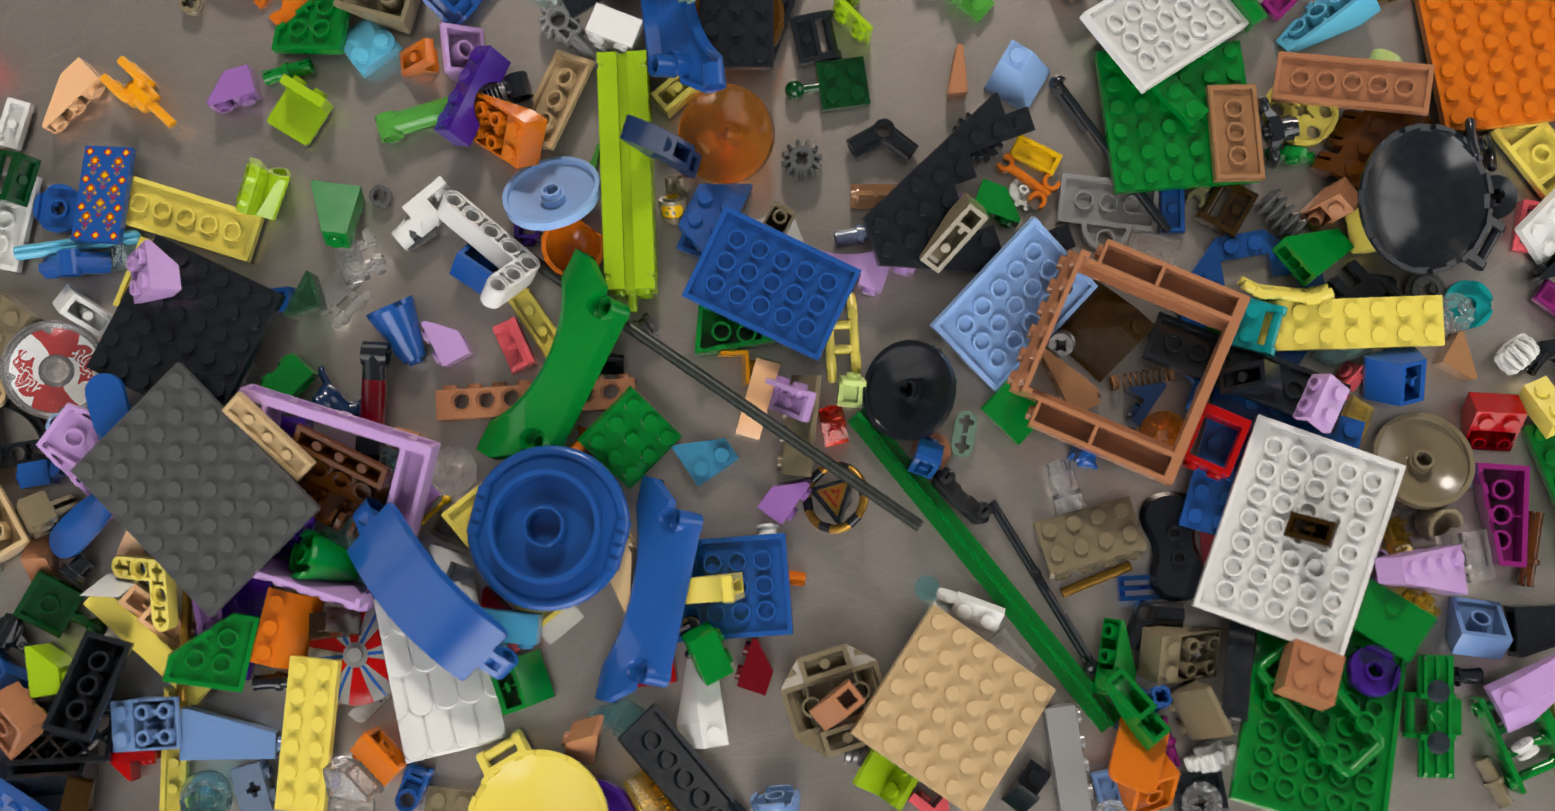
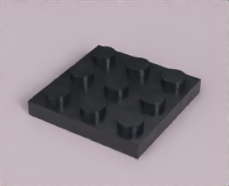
M699 0V20L708 40L723 56L724 70H774V0Z

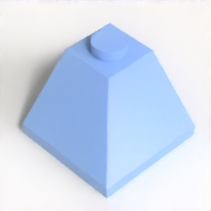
M1012 40L986 83L984 90L991 94L998 92L1001 100L1017 109L1027 106L1029 108L1051 71L1033 51Z

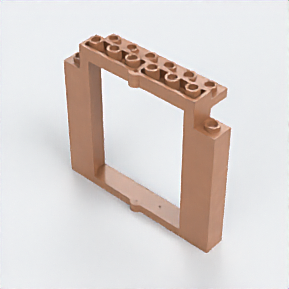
M1107 239L1104 245L1099 243L1093 256L1097 261L1091 259V252L1084 249L1080 253L1069 250L1066 256H1060L1055 268L1060 271L1057 278H1051L1046 292L1050 293L1046 302L1041 301L1036 315H1039L1040 318L1036 325L1031 324L1026 336L1030 341L1027 348L1022 346L1016 360L1020 364L1017 371L1012 369L1007 384L1010 385L1008 391L1036 403L1035 406L1030 404L1025 415V419L1029 420L1026 425L1027 427L1166 486H1170L1175 480L1251 297L1110 239ZM1077 273L1221 331L1173 446L1029 386Z

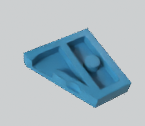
M725 438L678 444L671 447L698 487L739 459Z

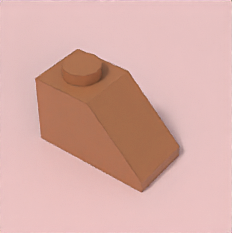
M596 715L573 722L570 732L565 731L561 746L565 747L564 754L577 761L593 765L601 741L604 716Z

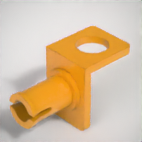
M749 350L719 351L717 357H741L742 386L749 385L756 361L750 360Z

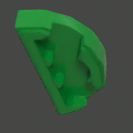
M1284 145V149H1280V160H1284L1285 164L1298 165L1300 163L1312 164L1314 162L1315 153L1313 151L1308 153V149L1305 147ZM1271 147L1265 149L1264 158H1270L1269 150Z

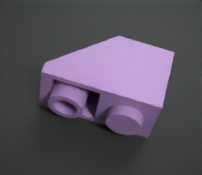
M428 321L421 322L424 329L421 331V334L427 344H432L435 350L432 352V355L439 366L443 365V367L449 369L474 356L464 334L460 331Z

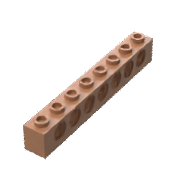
M616 374V379H606L605 375H599L592 389L593 396L590 400L586 401L581 413L605 411L629 386L637 392V380L631 378L630 374ZM517 381V385L507 386V382H493L492 387H482V384L475 383L467 384V389H458V385L442 386L443 390L435 391L437 421L494 419L511 407L507 403L508 395L515 392L519 400L530 387L532 381ZM610 386H615L618 389V394L614 399H607L605 395L606 389ZM487 394H491L494 399L490 407H484L482 403L484 396ZM467 396L469 400L468 406L460 409L458 406L459 398Z

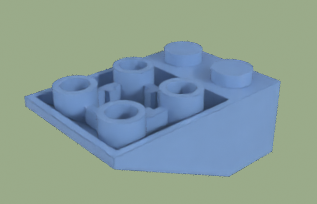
M179 696L130 697L110 701L113 753L182 748Z

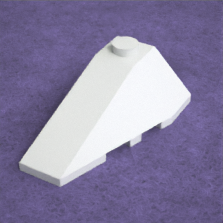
M687 658L676 723L677 729L694 749L729 745L730 738L721 682L718 680L706 686L699 678L692 660Z

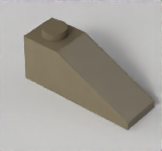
M965 192L948 211L919 259L939 274L989 218L984 206Z

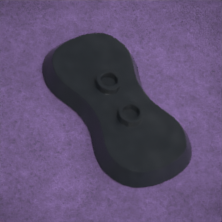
M1166 491L1148 497L1142 503L1140 509V522L1150 540L1153 553L1150 582L1154 591L1162 599L1174 602L1187 601L1194 598L1205 563L1197 551L1195 543L1196 530L1177 525L1185 494L1176 491Z

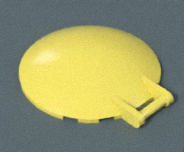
M521 729L512 732L511 737L488 751L483 750L476 755L484 777L480 781L481 785L475 796L471 798L468 811H609L601 787L593 775L581 763L557 751L532 750ZM516 745L518 751L497 764H493L492 759Z

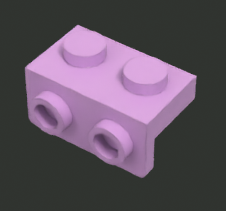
M1312 374L1297 404L1293 417L1296 420H1307L1322 433H1331L1350 389L1332 374Z
M777 375L776 379L766 378L765 383L774 386L768 409L809 423L817 393L807 390L808 385L795 381H793V384H790L791 379Z

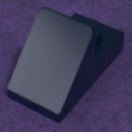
M1162 382L1125 389L1124 392L1139 401V403L1135 402L1127 412V415L1130 417L1126 422L1134 428L1140 426L1167 385Z

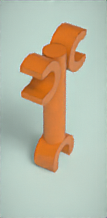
M1005 153L1003 159L1008 162V166H1003L998 162L995 167L999 173L1009 172L1032 189L1034 192L1027 198V203L1037 198L1040 200L1037 210H1042L1047 203L1048 196L1057 191L1061 182L1058 181L1055 186H1050L1047 183L1050 177L1048 173L1043 177L1040 184L1014 164V158L1011 154Z

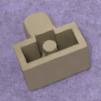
M42 490L18 499L15 512L28 537L40 539L50 534V530H52L54 523L58 522V518L65 516L78 502L72 503L76 500L74 493L50 501L47 493Z

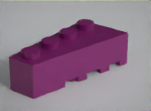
M1475 463V475L1472 483L1490 565L1527 567L1530 466Z

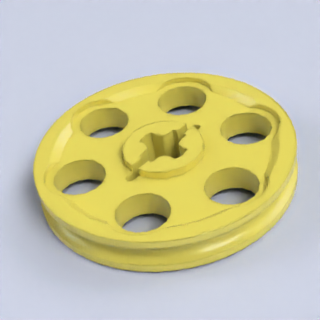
M1273 87L1266 95L1270 107L1278 105L1282 109L1280 117L1290 115V117L1296 116L1298 120L1299 136H1296L1294 140L1284 141L1283 145L1312 147L1328 137L1337 124L1339 108L1329 107L1331 116L1325 118L1319 113L1320 106L1271 101ZM1300 106L1304 108L1302 116L1297 115V109ZM1262 113L1263 122L1265 124L1267 118L1265 117L1264 113ZM1309 126H1314L1318 129V138L1308 136L1307 128Z

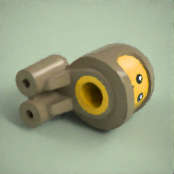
M674 175L665 176L666 194L658 199L661 218L670 225L679 224L687 208L686 198L689 191L687 178L684 175H679L676 178Z

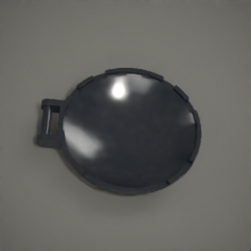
M1423 123L1400 128L1385 137L1376 146L1363 168L1358 188V209L1362 227L1369 242L1380 256L1403 271L1414 274H1436L1451 270L1452 267L1460 262L1466 263L1475 270L1483 271L1487 265L1486 259L1496 241L1507 229L1502 222L1492 216L1493 208H1490V193H1494L1490 172L1486 173L1481 162L1483 157L1481 154L1477 158L1471 156L1466 137L1458 131L1441 124ZM1488 230H1489L1490 232H1489V234H1488L1486 240L1484 241V243H1483L1481 249L1479 250L1478 254L1476 255V252H1477L1478 248L1480 247V245H1481V243H1482L1484 237L1486 236V234H1487V232H1488Z

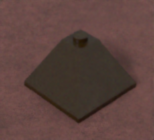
M1094 279L1093 281L1098 287L1058 330L1066 329L1074 334L1076 344L1069 355L1098 382H1101L1142 341L1155 324L1135 306Z

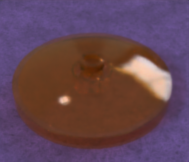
M726 84V88L718 90L713 94L700 92L688 103L681 116L678 137L695 146V151L702 155L697 175L714 183L735 184L751 178L766 164L773 149L775 129L771 113L759 96L744 87ZM732 132V136L728 139V133Z

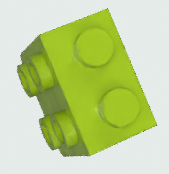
M284 74L279 82L286 90L268 116L267 121L270 125L299 143L308 146L334 106L326 100L328 95L321 90L314 88L312 91L306 87L308 83L298 76L294 75L291 78Z

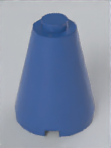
M412 295L366 315L369 322L384 341L391 344L392 351L403 364L408 363L411 367L424 361L422 356L426 355Z

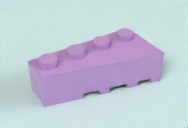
M1461 544L1433 545L1375 558L1378 584L1404 587L1410 590H1421L1422 592L1438 595H1468L1464 569L1465 557Z

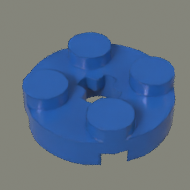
M64 184L50 185L47 187L49 189L43 193L40 192L36 197L33 206L34 216L42 227L56 234L70 233L73 227L78 191ZM61 203H63L65 211L59 215L55 208L60 207Z

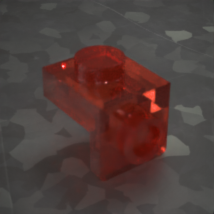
M828 405L823 409H819L818 416L825 447L849 442L842 407Z

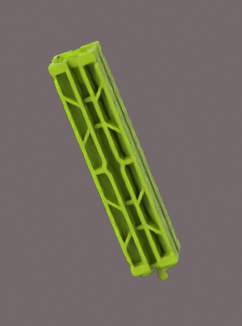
M616 51L596 52L598 64L597 86L605 281L609 287L608 295L618 301L628 300L630 313L638 312L637 296L638 299L648 300L653 299V295H659V285L657 283L658 256L654 159L649 158L619 138L627 115L635 116L653 124L651 79L648 72L647 51H626V53L617 54Z

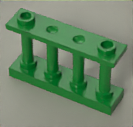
M1474 695L1469 697L1472 704L1470 705L1471 712L1476 719H1479L1504 774L1505 786L1509 790L1522 795L1527 793L1522 783L1523 781L1550 769H1555V719L1550 708L1534 721L1538 732L1537 736L1532 737L1534 740L1533 745H1544L1549 754L1548 759L1517 772L1512 758L1517 756V752H1513L1511 747H1506L1501 734L1507 731L1503 723L1496 725L1490 712L1495 709L1491 701H1485L1484 698Z

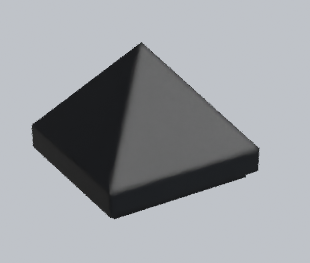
M610 353L600 374H624V355Z

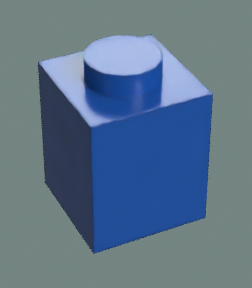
M45 459L17 464L16 481L20 485V489L32 490L61 485L60 478H52L49 475L51 460Z

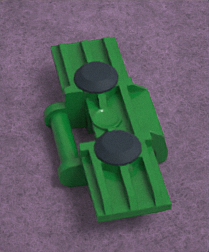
M1417 654L1416 691H1403L1404 731H1402V737L1417 738V777L1454 778V741H1456L1457 735H1462V699L1457 698L1456 694H1454V656ZM1415 697L1420 698L1421 704L1426 705L1427 723L1421 724L1420 731H1415Z

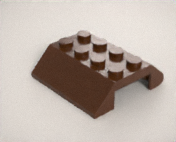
M1344 110L1341 115L1342 117L1339 118L1335 128L1330 133V138H1327L1325 142L1328 148L1339 151L1338 154L1321 150L1312 163L1310 170L1324 179L1330 175L1338 179L1346 177L1358 190L1360 177L1367 159L1385 137L1409 125L1433 123L1428 115Z
M302 423L297 424L293 440L317 462L297 482L321 507L313 516L316 521L330 528L333 526V529L339 532L349 517L353 516V513L368 496L379 500L383 506L386 505L393 478L390 467ZM353 521L348 529L347 536L352 539L355 537L356 540L360 533Z

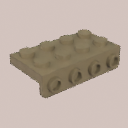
M1129 496L1033 523V528L1048 569L1049 579H1056V581L1068 579L1070 574L1080 572L1081 575L1090 573L1095 570L1094 567L1101 565L1104 568H1109L1117 565L1118 561L1128 559V561L1140 559L1147 549V544Z

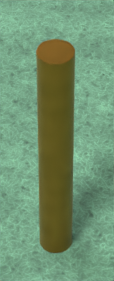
M1127 561L1060 589L1063 598L1132 571V565Z

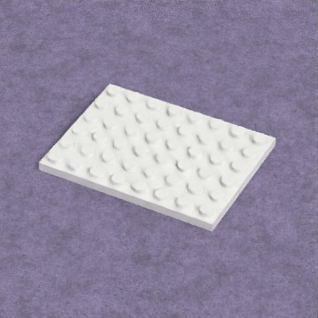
M1257 414L1191 606L1287 641L1297 638L1344 656L1406 466ZM1291 511L1339 523L1332 547L1320 550L1285 537L1283 534Z

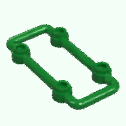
M1285 640L1256 665V675L1265 685L1264 694L1270 701H1278L1317 747L1316 755L1321 763L1331 764L1341 776L1352 777L1382 752L1385 747V740L1376 729V718L1370 712H1362L1339 685L1336 698L1352 715L1354 729L1362 734L1367 733L1374 741L1372 746L1346 767L1340 760L1341 752L1339 747L1332 742H1325L1290 699L1272 693L1276 679H1272L1266 670L1281 658L1284 645L1290 642Z

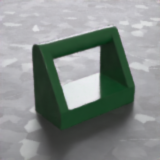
M0 149V179L7 157L12 158L0 194V201L28 207L42 160L20 152Z

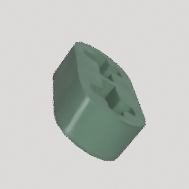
M963 411L954 420L950 447L951 453L958 458L970 455L974 447L978 419L973 412ZM965 415L969 416V421H972L973 424L967 427L966 433H963V424L959 423V420L964 419ZM961 436H965L964 444L968 446V450H963L961 454L959 449L955 447V443H960Z

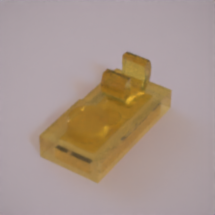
M1400 516L1392 517L1388 520L1382 538L1389 555L1414 550L1409 539L1413 536V533H1407L1404 527L1408 520H1401Z

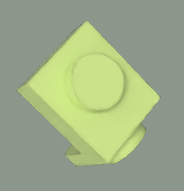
M847 372L846 376L839 375L837 406L862 408L863 387H866L867 382L864 377H861V374Z

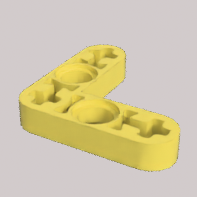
M125 554L115 557L111 567L116 577L149 581L154 627L160 632L174 629L178 625L179 620L176 582L152 556ZM141 562L145 566V574L141 570ZM161 589L165 592L166 600L161 595Z

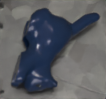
M320 365L318 367V375L323 385L318 389L317 394L312 397V402L360 417L361 399L353 402L344 398L338 389L332 385L324 367Z

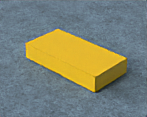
M1024 135L1016 138L1009 152L1015 161L1043 175L1049 173V178H1052L1063 156Z

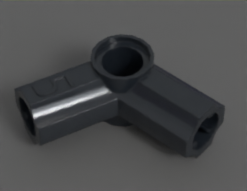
M884 118L879 119L871 127L846 140L848 148L855 159L883 146L905 164L919 147V145L899 131L891 120ZM879 128H886L890 135L881 137L878 135L877 130Z
M1145 600L1135 602L1126 623L1130 647L1140 651L1142 627L1151 626L1152 624L1183 626L1185 620L1184 604L1148 602ZM1143 606H1148L1150 608V615L1145 619H1141L1139 610Z

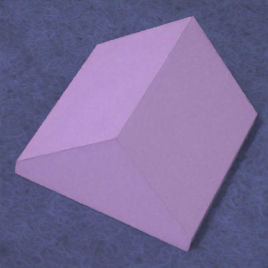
M441 22L439 27L444 71L451 81H458L459 74L469 60L470 52L475 46H485L484 31L482 28Z

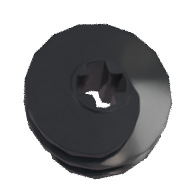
M1490 175L1494 192L1490 193V208H1493L1492 216L1499 220L1509 215L1515 208L1518 200L1517 190L1513 182L1507 177Z

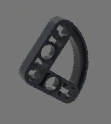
M7 398L6 404L0 408V469L49 459L45 454H33L32 449H39L36 444L46 432L45 425L47 421L43 416L31 413L20 406L14 399ZM3 408L15 411L27 419L34 427L39 439L7 444ZM18 447H21L25 452L23 459L20 461L14 458V451Z

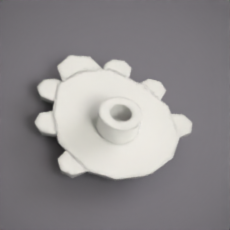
M1014 179L1010 184L1009 194L1015 201V207L1023 205V210L1028 211L1030 208L1036 210L1039 207L1040 203L1037 198L1027 203V198L1034 191L1020 180Z

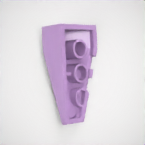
M1555 654L1483 686L1508 733L1533 723L1555 703Z

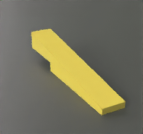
M89 596L83 604L122 640L132 642L134 644L132 649L163 677L167 656L175 648L138 622L137 616L120 605L118 601L121 596ZM170 683L173 687L176 688V683ZM187 685L186 698L193 705H197L211 688Z

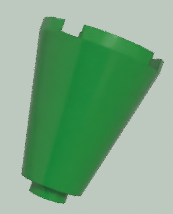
M306 529L300 534V537H303L300 544H294L289 558L288 567L294 573L290 575L292 578L298 580L351 582L360 578L348 555L347 549L311 529Z

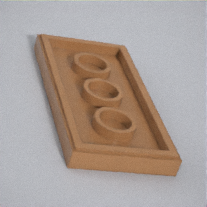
M1256 84L1207 85L1205 95L1206 106L1209 109L1207 117L1213 182H1254L1265 180Z

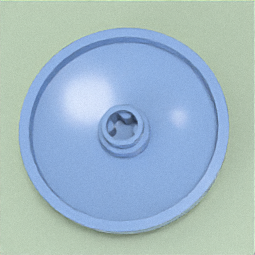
M567 156L546 158L540 160L539 165L524 167L508 181L502 194V203L508 218L517 226L534 231L554 230L575 223L596 206L601 196V181L596 169L585 160Z

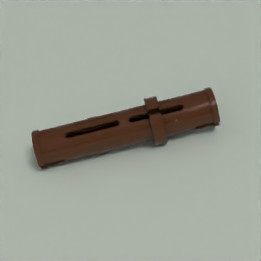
M1529 511L1527 567H1520L1517 582L1519 586L1525 587L1526 584L1527 587L1534 588L1536 566L1540 564V560L1537 559L1545 513Z

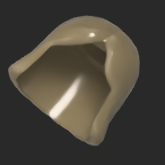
M1443 507L1435 510H1420L1416 514L1414 522L1415 528L1421 537L1427 541H1435L1434 536L1445 534L1451 527H1460L1464 522V518L1457 509Z

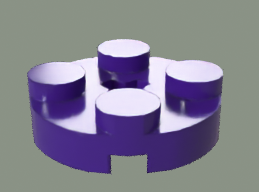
M1369 645L1359 648L1349 657L1347 662V682L1365 696L1382 697L1396 689L1400 682L1401 671L1399 665L1396 666L1395 661L1392 659L1394 656L1391 652L1381 646ZM1374 665L1375 671L1379 675L1371 676L1368 668Z

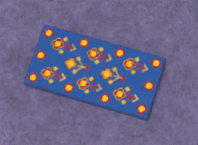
M85 146L71 240L73 242L123 244L137 151L133 147Z

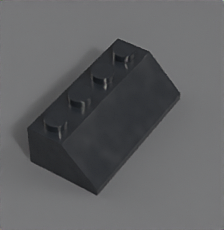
M85 631L41 729L64 739L76 742H91L134 644Z

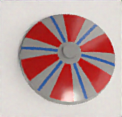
M375 606L368 611L362 612L361 635L310 641L308 657L342 660L339 703L353 706L367 705L378 702L392 693Z

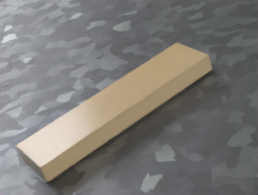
M242 391L238 392L221 410L297 482L317 463Z

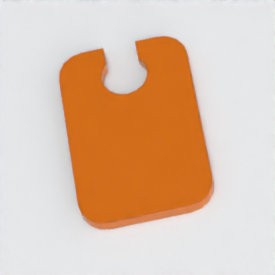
M1120 716L1108 767L1109 777L1119 784L1144 794H1151L1156 791L1169 733L1147 751Z

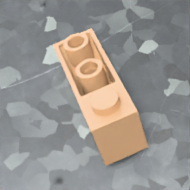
M78 57L59 76L42 123V127L53 134L63 131L68 126V122L76 115L81 114L86 109V105L94 98L102 95L106 88L99 80L101 76L90 64Z

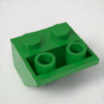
M540 648L517 656L518 664L504 679L499 680L490 676L503 716L556 696Z

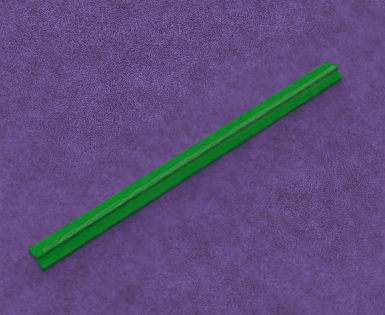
M865 408L856 413L847 422L995 604L1005 608L1004 615L1097 729L1102 733L1108 727L1112 728L1115 725L1114 722L1120 718L1114 707L1103 694L1093 693L1094 683L931 483L925 477L907 471L911 459L895 439L884 435L874 427L867 416Z

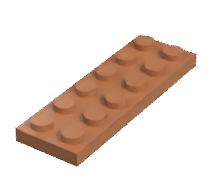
M1279 51L1271 101L1427 116L1435 65Z

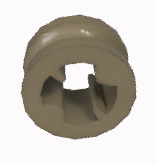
M178 0L179 8L189 16L199 15L204 8L203 0H193L195 5L193 8L186 6L189 5V0Z

